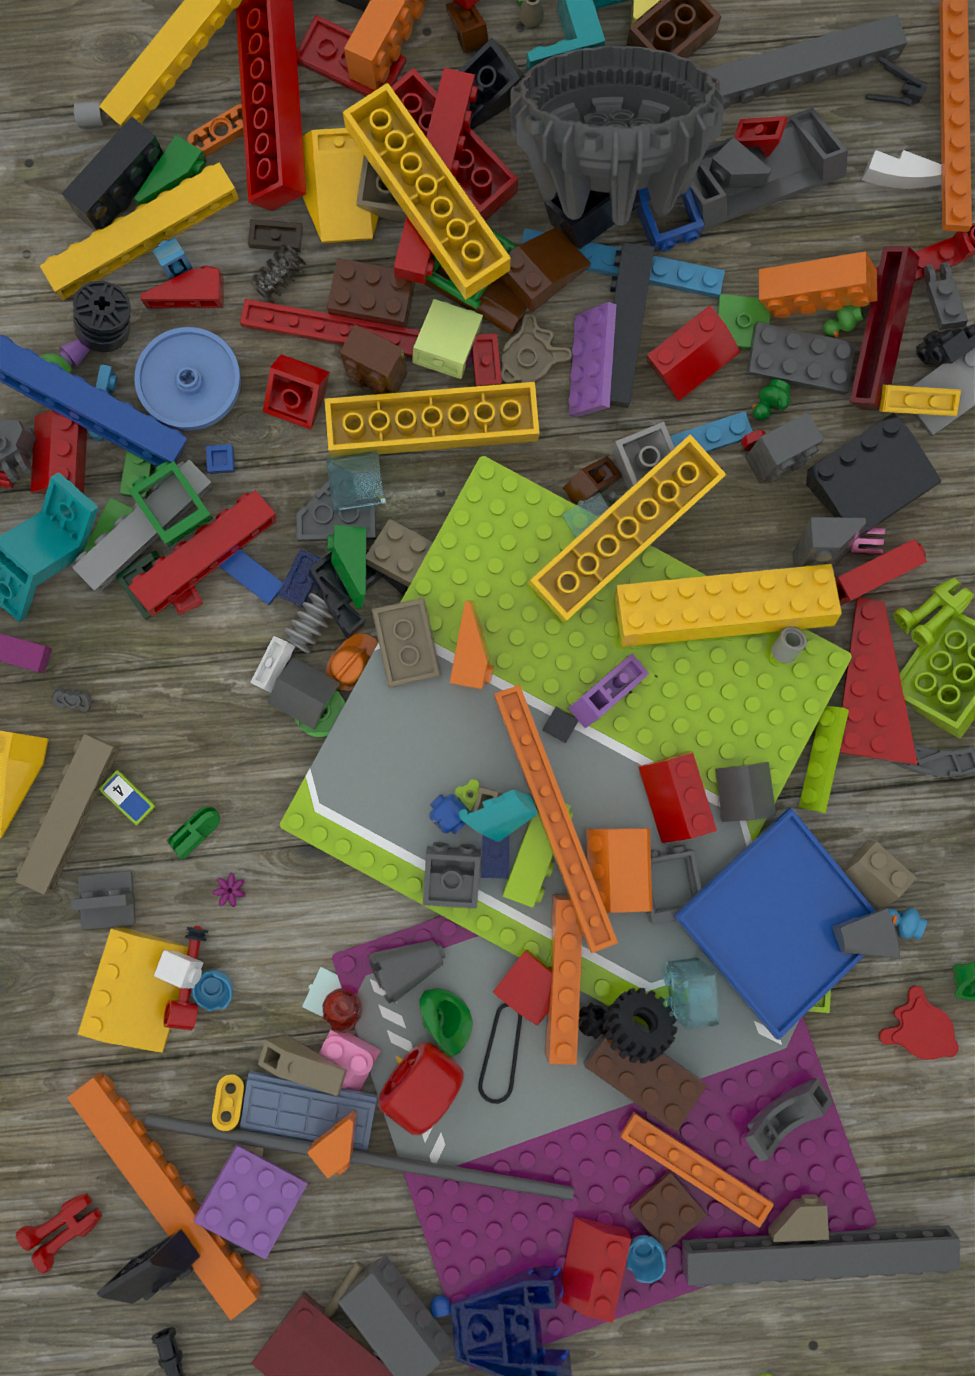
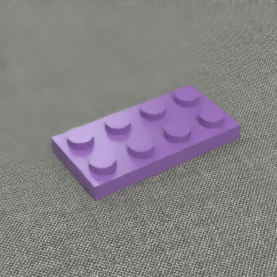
M606 302L575 315L572 370L570 374L571 387L568 401L569 416L577 418L610 408L616 304Z

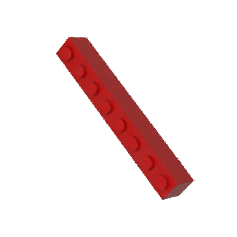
M443 68L426 138L451 174L457 177L460 160H457L459 152L464 151L466 136L463 133L465 127H470L472 111H469L471 102L476 103L478 86H475L474 74ZM406 215L393 267L396 278L426 285L427 277L433 275L435 260H432V251Z

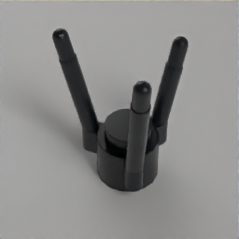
M879 57L878 61L884 65V69L905 81L900 93L904 94V97L867 94L865 98L875 101L902 103L909 107L912 101L919 103L928 83L915 78L885 58Z

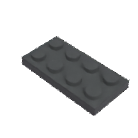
M756 322L753 329L746 375L770 380L779 379L793 385L845 395L849 391L856 343Z

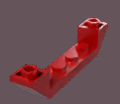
M972 223V227L968 232L957 231L951 238L915 251L920 257L915 281L924 278L923 272L926 265L932 264L935 272L938 273L941 263L948 262L950 267H953L975 255V223Z

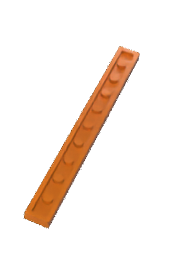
M941 0L939 3L942 230L968 232L972 227L968 0Z
M517 685L494 693L495 701L590 953L615 945L618 941L521 686Z

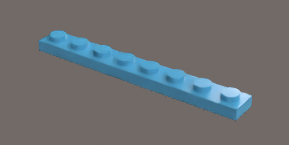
M524 228L521 244L545 232ZM593 242L588 243L581 249L577 248L591 263V266L585 271L617 277L618 267L614 266L616 250L621 251V248ZM653 255L649 284L719 298L725 270Z

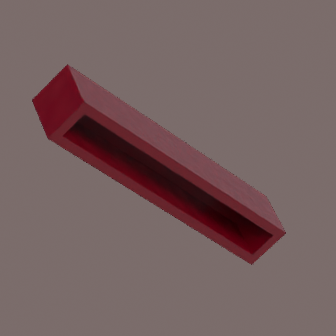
M909 246L883 247L877 274V301L871 302L850 397V403L861 410L879 411L883 384L892 385L920 258Z

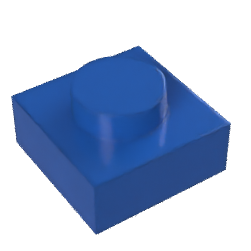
M232 444L206 446L207 472L209 474L235 472L234 447Z

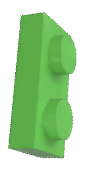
M126 451L120 494L133 497L128 490L133 488L132 484L137 479L143 476L148 478L152 475L153 464ZM149 490L141 494L142 498H148Z

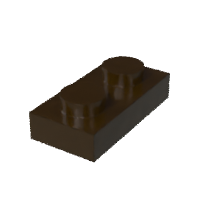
M250 219L249 248L301 252L302 223Z

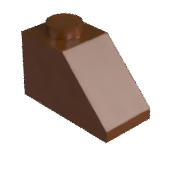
M606 456L581 469L563 489L573 503L578 507H582L621 479L622 474L611 459Z

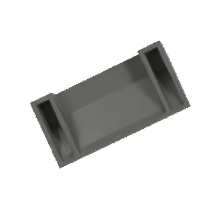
M813 107L787 117L788 120L781 141L768 158L765 157L759 147H746L772 169L768 182L764 187L727 188L723 183L717 182L709 171L712 158L732 138L708 146L689 186L704 223L703 229L713 227L846 177L848 150Z

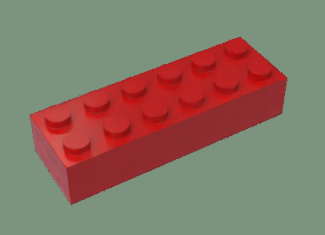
M412 68L391 88L423 134L427 136L437 92ZM465 127L463 135L466 136L464 151L458 153L457 160H460L458 175L454 178L484 221H486L518 193V178L470 127Z

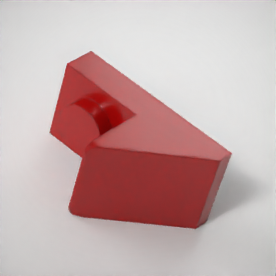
M786 116L740 119L734 138L745 147H759L765 157L768 158L780 143L788 118Z

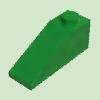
M175 135L135 196L134 200L137 205L147 204L156 199L160 193L170 191L179 186L184 179L193 178L200 174L207 163L202 150Z
M334 525L333 535H328L327 551H331V563L355 607L362 609L366 590V528Z

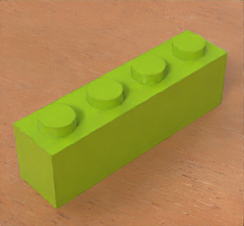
M565 803L570 818L572 819L574 812L569 811L571 805ZM538 814L529 820L502 892L503 897L534 908L535 902H541L545 892V888L541 887L545 877L550 878L555 864L551 862L553 852Z

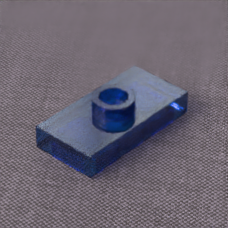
M510 834L500 842L482 835L481 878H508Z

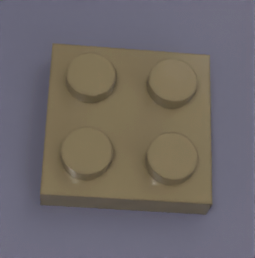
M389 519L366 554V564L409 587L433 542Z

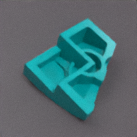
M511 790L497 798L483 801L484 808L471 813L466 809L458 812L460 819L480 834L498 842L538 814L532 796L517 790Z

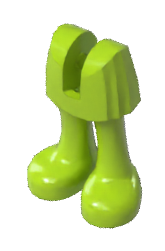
M954 577L932 589V596L918 609L909 612L904 608H898L893 613V618L906 635L911 632V638L917 645L927 648L933 644V633L950 616L959 617L971 602L974 594L968 588H964L953 596L961 586V582ZM939 606L941 607L938 613L935 614L928 622H926L924 625H918L931 612H933Z

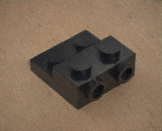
M975 324L952 328L944 332H938L937 330L930 332L923 337L924 341L916 346L918 358L925 365L954 363L975 348Z

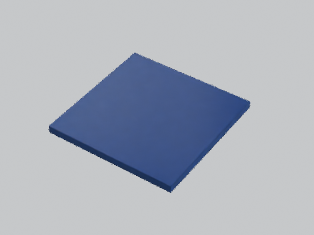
M787 808L673 916L772 1036L780 1040L865 956L863 954L841 952L832 926L854 917L860 918L874 912L875 909L792 808Z

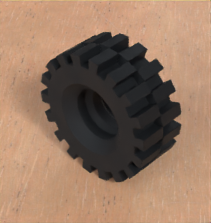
M632 988L627 992H623L610 1005L603 1018L606 1020L603 1023V1030H608L605 1038L607 1041H613V1044L610 1046L613 1051L618 1048L621 1051L619 1054L621 1058L624 1059L628 1055L630 1056L629 1062L635 1063L639 1060L640 1064L656 1060L674 1042L676 1038L674 1035L677 1033V1027L672 1026L677 1020L675 1016H670L669 1014L672 1011L670 1005L665 1007L663 1005L665 1001L663 997L655 998L656 992L652 990L646 994L645 988H639L637 991L635 988ZM633 1016L640 1017L647 1023L649 1033L642 1032L636 1027Z

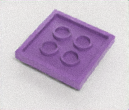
M236 1143L195 1215L194 1223L266 1259L308 1183L301 1177Z

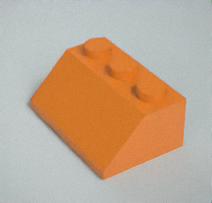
M650 828L586 829L587 863L606 912L653 911Z

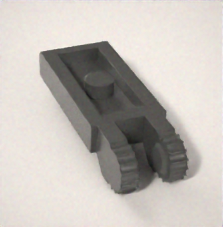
M944 262L940 264L941 280L936 281V272L933 265H926L923 272L927 285L926 291L939 330L966 326L968 318L955 280L952 278V270L949 263Z

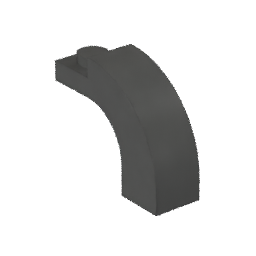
M818 1078L800 1084L763 1108L747 1125L750 1131L745 1139L760 1162L767 1160L780 1141L789 1132L805 1122L824 1116L833 1100Z

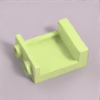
M434 299L414 345L412 363L462 379L467 358L476 335L481 330L483 315L473 310H466L448 302Z

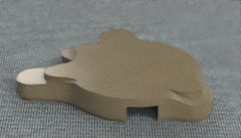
M526 313L522 318V326L519 332L512 336L503 348L501 380L504 384L537 383L546 377L554 366L569 363L572 360V351L567 347H552L550 343L554 339V333L551 330L540 328L537 324L536 316L532 313Z

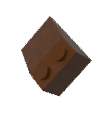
M555 227L518 245L509 252L508 255L511 258L510 271L501 276L500 279L526 308L533 313L590 267L591 263L558 227Z

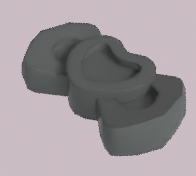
M59 687L52 696V701L57 708L67 706L70 709L78 707L82 712H87L93 703L92 697L87 691H72Z

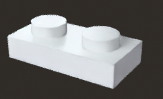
M273 636L250 683L272 693L276 679L290 660L295 646Z

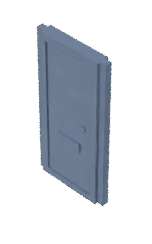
M249 1071L240 1129L314 1142L354 1110L357 1113L354 1149L368 1151L378 1095L341 1088L340 1095L335 1096L277 1077L276 1075Z

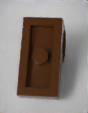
M454 1L445 4L447 14L456 28L463 53L466 54L482 48L489 39L486 23L476 6L473 5L467 10Z

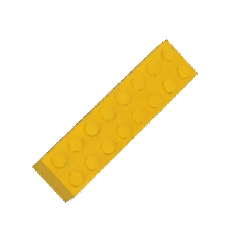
M388 83L343 111L345 128L465 300L510 271V256Z
M535 382L325 399L328 450L332 458L538 442L539 439Z
M690 434L527 583L563 622L567 621L726 476V473Z
M832 564L622 584L616 586L614 597L621 647L783 631L787 627L808 629L835 626L842 614Z

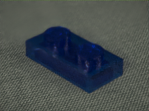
M300 548L278 596L303 608L302 604L306 602L314 586L309 576V568L322 558Z

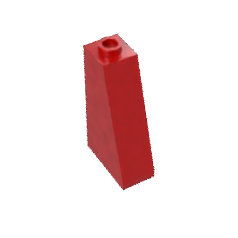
M913 539L837 577L835 582L840 606L926 563V553L923 546Z

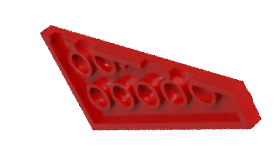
M857 598L849 653L852 658L846 669L841 705L842 708L848 709L849 712L839 753L917 765L885 602Z

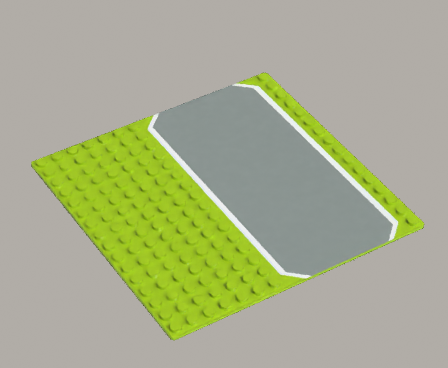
M481 456L400 602L425 598L441 676L388 687L378 642L283 816L280 827L423 905L427 846L432 847V844L435 842L447 843L449 845L448 848H459L461 844L474 845L476 850H481L477 909L423 906L519 958L524 951L529 950L545 966L552 967V894L569 895L554 854L551 862L555 863L550 878H544L541 887L545 888V892L541 902H535L534 908L502 896L529 821L498 842L480 834L467 824L455 834L452 832L443 833L429 818V814L433 809L430 804L439 795L442 794L446 797L449 794H455L457 787L467 785L471 779L479 782V788L501 793L517 790L531 795L495 701L494 693L517 685L521 686L564 802L571 805L569 811L574 812L571 820L586 860V829L650 828L651 851L659 850L660 854L670 852V847L686 845V849L694 850L702 889L758 836L767 819L766 817L757 820L722 822L715 769L769 762L775 804L852 656L848 651L807 629H800L807 638V644L791 663L779 662L771 652L772 644L782 631L621 647L614 598L617 585L707 576L651 545L643 550L567 621L563 622L527 582L599 517L499 463ZM467 600L475 602L491 658L489 665H494L492 680L489 684L486 683L483 689L450 683L464 603ZM630 654H633L648 671L649 674L630 690L633 693L629 694L628 692L587 728H584L578 721L566 743L543 731L556 706L573 715L568 707ZM691 751L694 753L717 831L692 839L661 843L638 766ZM468 793V797H473V793ZM475 805L473 806L472 810H470L469 812L472 813V812L474 811ZM685 858L651 864L652 893L655 909L686 904L692 898ZM647 912L607 913L618 943L590 953L584 934L582 935L580 991L610 1007L623 992H627L632 988H635L636 991L639 988H645L646 994L652 990L656 992L655 998L663 997L665 999L663 1005L667 1007L699 948L678 921L652 925L648 920ZM633 1016V1020L648 1027L642 1018Z

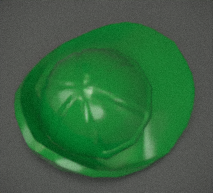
M442 988L425 990L419 1000L423 1027L434 1037L446 1055L449 1057L455 1056L462 1051L471 1035L473 1022L470 1010L462 999L448 990Z

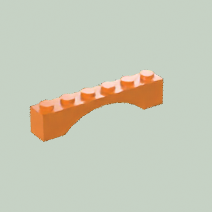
M552 894V982L546 1026L545 1056L549 1064L577 1065L583 931L569 895Z

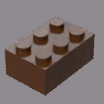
M662 0L629 28L626 45L662 50L688 58L717 33L722 16L707 0Z
M337 258L327 305L328 313L407 328L415 282L396 278L394 268Z
M354 325L340 351L349 382L359 388L365 386L371 389L374 395L397 393L407 375L403 349Z

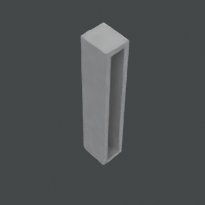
M190 460L186 463L182 461L177 464L200 500L214 488L212 482ZM175 474L171 475L166 481L163 480L155 485L152 489L154 492L147 499L143 497L165 531L172 527L195 505ZM137 502L133 506L135 510L128 516L123 515L114 523L115 528L109 534L104 533L94 542L96 546L89 552L84 551L75 559L76 564L72 568L98 593L102 592L116 579L115 576L130 566L160 538Z

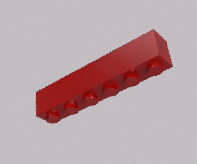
M256 490L250 494H243L236 501L237 504L229 510L227 508L222 510L216 516L214 522L210 525L205 524L195 532L193 538L189 541L184 540L176 545L172 554L168 557L163 556L152 565L153 568L147 573H140L132 579V584L128 587L151 617L163 610L174 599L181 596L238 550L242 549L277 522L276 513Z

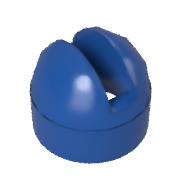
M438 1295L432 1299L430 1312L433 1318L453 1313L449 1298L444 1295Z

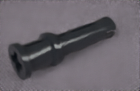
M169 1327L155 1333L151 1339L152 1343L157 1346L160 1357L158 1364L165 1370L166 1376H185L181 1364L183 1353L181 1350H178L175 1339L177 1332L174 1327Z

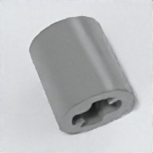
M75 102L74 116L77 126H105L106 115L99 107L102 102Z

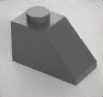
M733 137L712 158L709 171L717 182L723 183L727 188L764 187L768 182L772 169Z

